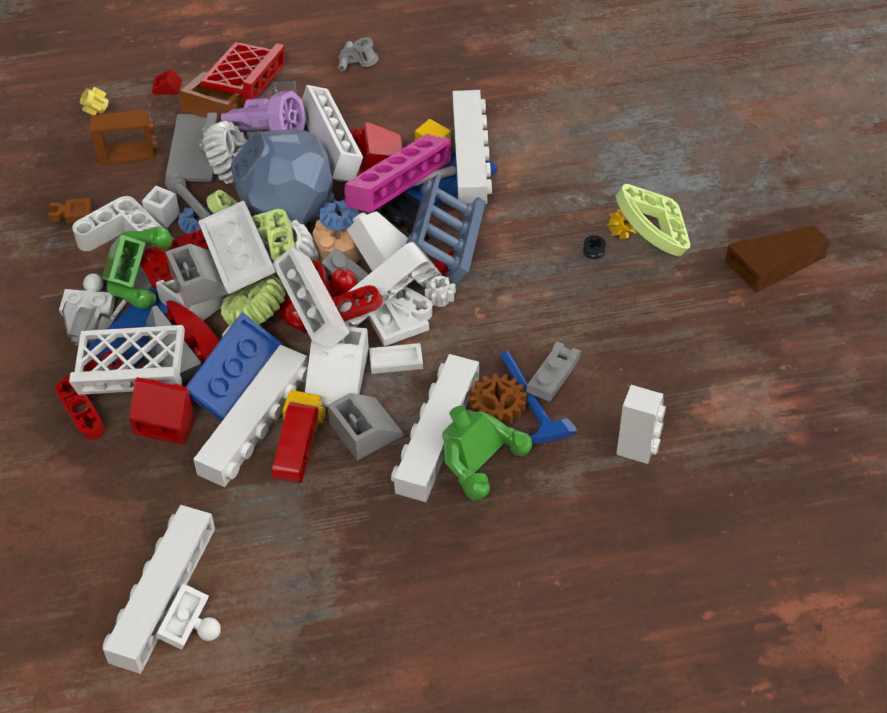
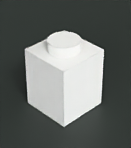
M155 186L142 200L143 208L163 228L167 229L180 214L176 193Z

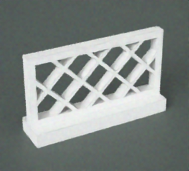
M183 325L81 331L75 372L70 373L69 382L78 395L133 392L137 377L182 385L180 367L185 328ZM176 334V340L168 347L161 342L167 335ZM142 336H150L152 340L143 348L135 343ZM124 337L127 341L115 350L110 345L116 338ZM88 339H99L102 341L93 350L89 351L87 349ZM159 344L164 350L152 359L147 352ZM133 345L138 352L129 360H126L121 354ZM108 347L113 353L101 362L96 355ZM168 355L174 358L173 367H161L158 365ZM143 356L149 361L142 369H135L132 366ZM117 358L124 363L117 370H109L107 368ZM93 359L98 364L92 371L83 372L84 366Z

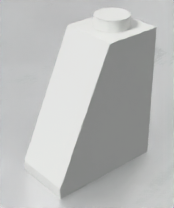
M377 211L370 214L363 212L353 219L354 223L347 229L372 272L405 246L408 239Z

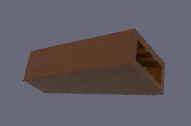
M812 225L731 243L727 248L725 262L757 293L825 258L830 240L824 233Z

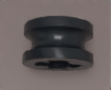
M597 235L585 238L584 255L589 259L597 260L602 258L605 254V240Z

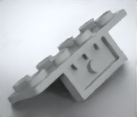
M208 113L207 118L194 114L177 115L166 178L172 173H178L186 182L213 181L214 171L209 166L208 159L205 158L206 152L203 150L205 145L202 140L204 139L203 133L206 132V129L218 123L217 113Z

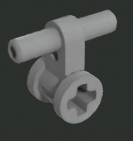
M369 37L361 38L354 44L351 41H347L338 57V70L343 72L348 64L359 62L362 67L376 64L379 57L373 51L372 39Z

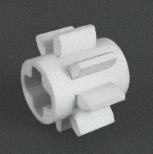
M435 276L431 282H426L425 297L431 299L432 306L445 307L449 301H454L456 288L455 284H449V277Z

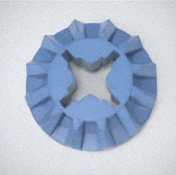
M334 199L333 203L326 202L325 207L320 208V222L322 225L336 231L348 229L354 223L353 219L359 215L357 209L346 207L345 199L341 202H337ZM340 211L342 214V218H340L336 212Z
M202 204V206H203L211 215L214 214V213L209 209V207H205L204 204ZM184 208L183 213L179 214V227L187 234L201 229L199 223L194 218L198 214L192 208Z

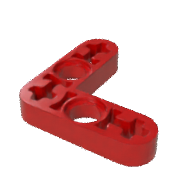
M312 260L331 297L326 270L321 263ZM367 285L335 296L332 300L345 322L377 310L382 305L383 297L375 286ZM373 295L371 301L367 302L368 296ZM344 303H352L348 311L340 312V308Z
M108 351L98 357V359L102 362L113 352ZM117 358L114 361L118 363L116 365L111 363L107 368L109 370H117L124 363ZM94 360L84 366L83 372L92 371L98 364ZM68 375L56 385V394L83 437L89 440L99 438L105 430V425L88 399L87 395L89 394L78 395L70 384V375ZM71 388L72 391L67 393L66 390ZM86 404V408L82 412H74L77 405ZM89 418L94 425L91 429H89L85 422Z

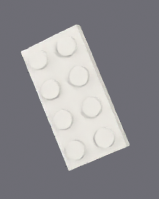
M244 200L198 221L228 294L276 273Z

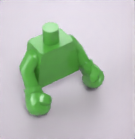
M154 227L144 229L143 231H126L111 245L102 279L107 280V290L111 295L125 299L126 302L131 303L138 309H150L155 305L156 295L152 291L143 288L138 290L132 288L145 244L152 245L162 251H166L172 245L173 238L166 228Z
M456 406L449 413L453 422L442 433L444 462L458 477V482L466 496L472 501H481L487 497L490 485L486 474L475 472L504 443L510 447V451L515 456L523 457L528 455L532 448V439L527 433L515 430L512 427L509 428L497 418L483 411L474 412L465 410L464 406Z

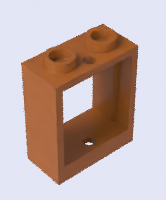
M203 71L180 90L181 111L207 118L208 113H217L218 122H222V113L232 109L244 108L243 95L201 87V79L208 73ZM209 95H213V96H216V97H219V98L226 99V101L220 100V99H217V98H214V97H211V96H209Z
M147 109L90 116V132L99 166L155 160V150L159 149L157 136L152 135V133H155L154 120L149 119ZM142 128L144 130L145 141L107 145L105 132Z

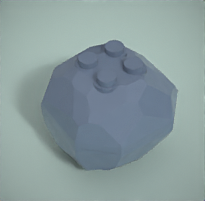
M294 129L272 130L263 133L256 131L231 163L235 190L240 201H245L251 216L275 209H283L286 211L291 222L297 220L305 226L308 223H314L319 216L320 208H323L326 202L331 203L334 199V194L332 193L333 179L328 154L317 137L310 132Z

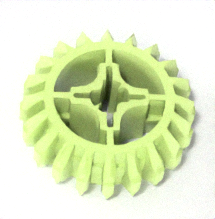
M271 274L227 294L220 308L221 315L230 326H232L241 313L260 325L262 322H266L280 308L279 304L283 303V297L286 295L285 287L275 274Z

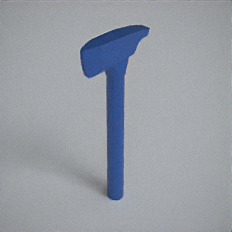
M503 352L500 357L512 378L517 379V385L523 384L524 392L527 393L528 382L510 352ZM527 393V403L540 426L538 432L530 436L532 444L556 441L577 433L576 427L567 418L555 422L547 416L537 397Z

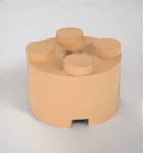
M320 219L316 222V227L313 230V242L319 254L320 263L335 247L355 263L360 259L362 260L363 256L347 229L340 231L331 230L323 226Z

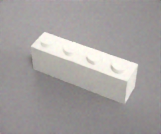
M290 247L272 264L311 340L331 349L350 332L310 257Z

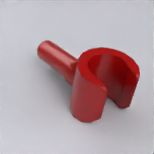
M448 250L446 252L448 255H452V251ZM437 259L434 260L433 264L441 275L445 277L449 270L448 266Z

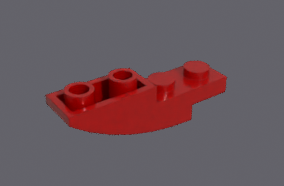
M173 300L166 301L167 312L164 313L165 317L172 326L183 325L185 328L184 341L203 364L219 343L218 338L192 311H189L186 307Z

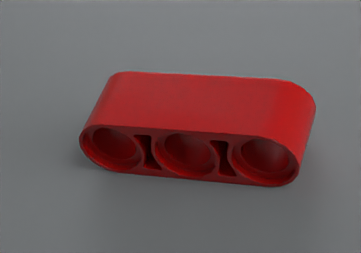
M296 402L288 404L274 459L273 479L301 484L303 481L319 411L317 406Z

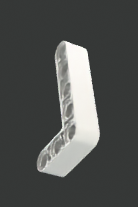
M123 196L79 219L73 224L72 229L78 248L82 251H91L126 231H143L144 229L162 226L134 198ZM145 244L144 250L154 246Z
M411 242L399 249L349 291L367 285L375 286L383 297V305L412 280L415 279L426 289L427 281L431 282L435 276L442 275L427 255L414 242ZM373 295L368 296L367 302L371 301ZM344 303L340 308V312L348 311L352 303ZM373 312L347 320L344 323L346 327H356Z

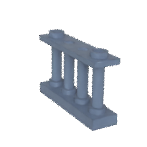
M437 173L431 180H426L421 188L423 193L413 231L409 235L406 244L414 242L424 253L448 265V269H450L449 281L457 284L469 272L486 201L477 197L471 204L463 203L438 188L441 175ZM435 198L460 211L463 220L460 221L434 206ZM430 215L456 229L459 234L458 239L430 224ZM428 233L451 246L454 256L452 257L425 242V234Z

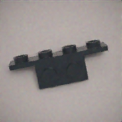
M404 191L374 210V212L377 211L382 216L385 214L390 217L389 220L399 228L403 226L411 234L421 201ZM426 233L424 240L428 241L430 236Z

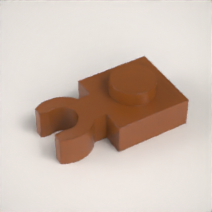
M91 198L66 200V205L51 203L49 204L51 213H48L50 222H59L66 219L67 224L75 223L92 213Z

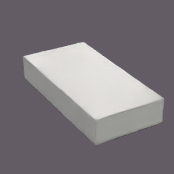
M420 343L369 348L371 374L423 369Z

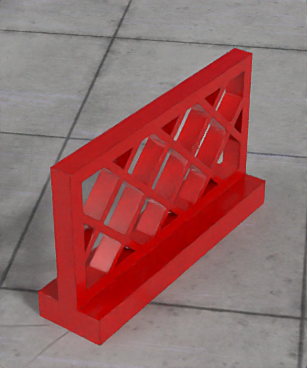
M235 42L201 79V87L243 95V103L248 99H257L284 66L285 45L276 43L272 49Z

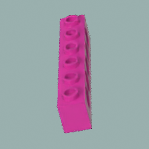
M426 134L345 184L346 207L371 213L451 161L450 139Z

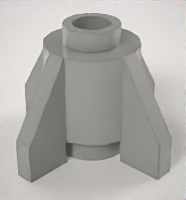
M66 301L62 309L67 337L71 339V343L79 346L81 331L106 330L113 322V320L106 317H99L101 308L89 309L80 307L77 312L79 306ZM88 339L87 344L91 345L96 339Z

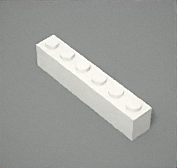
M306 85L302 97L306 115L305 123L310 133L317 137L328 154L332 178L339 182L350 181L356 177L363 156L329 90Z
M480 90L453 91L458 200L465 204H471L477 197L486 201L485 204H487V194H492L491 179H487V177L491 176L490 163L485 162L489 161V146H484V144H488V130H483L487 129V117L482 115V113H486L485 99H481Z
M282 345L277 348L193 459L198 476L223 487L237 476L240 466L245 459L251 457L258 441L267 435L269 426L280 417L289 391H296L300 384L306 381L308 371V358L306 355Z
M449 354L445 364H440L437 375L438 380L436 383H432L429 390L428 403H423L420 410L419 423H414L412 427L411 441L409 445H404L401 453L402 461L399 466L396 465L393 469L391 481L394 482L395 494L423 502L427 501L444 462L442 433L453 422L449 413L456 406H464L466 410L469 403L470 388H475V381L479 379L478 361Z
M180 505L176 514L170 517L168 529L164 537L158 539L151 561L148 560L144 565L143 576L139 583L133 586L130 592V600L125 609L120 610L114 630L104 640L103 651L108 664L141 674L158 641V638L155 636L181 585H187L215 531L212 514Z

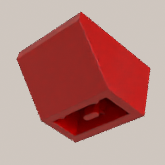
M137 377L134 383L129 416L133 433L139 436L184 445L195 422L188 388L179 384H168L153 379Z

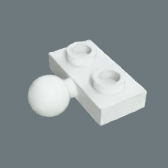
M89 274L84 278L83 286L86 291L65 289L59 308L61 316H63L62 309L64 304L68 301L79 306L77 312L80 307L89 309L98 307L101 308L99 317L103 316L108 319L111 317L116 297L108 292H99L103 288V279L98 274Z
M182 584L155 637L181 650L193 628L197 630L199 637L205 641L216 639L221 631L220 623L212 617L199 618L209 596Z

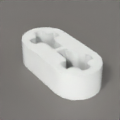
M406 286L390 298L399 306L412 311V316L420 321L423 319L429 320L432 317V302Z

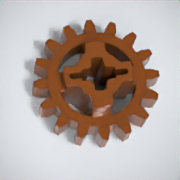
M494 373L493 379H489L485 375L483 376V383L475 381V388H470L469 407H472L474 412L483 411L497 418L502 423L507 421L511 425L513 424V417L520 419L521 412L526 410L527 393L524 392L523 384L517 385L516 378L510 381L507 380V374H504L502 378H498V375Z

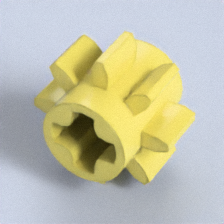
M93 87L92 91L86 89L80 98V104L84 106L82 110L90 115L104 113L109 102L105 98L106 92L96 87Z

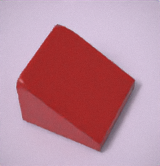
M173 69L168 70L155 77L152 93L158 95L179 94L182 79Z

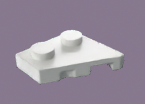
M389 299L368 316L384 346L429 330V322L423 319L420 321L412 316V311L399 306L392 299Z

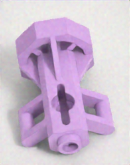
M291 90L280 91L271 96L269 100L268 98L248 99L245 102L244 108L232 109L222 113L221 120L222 122H232L234 126L239 127V131L262 129L268 131L288 129L304 131L306 115L302 99Z

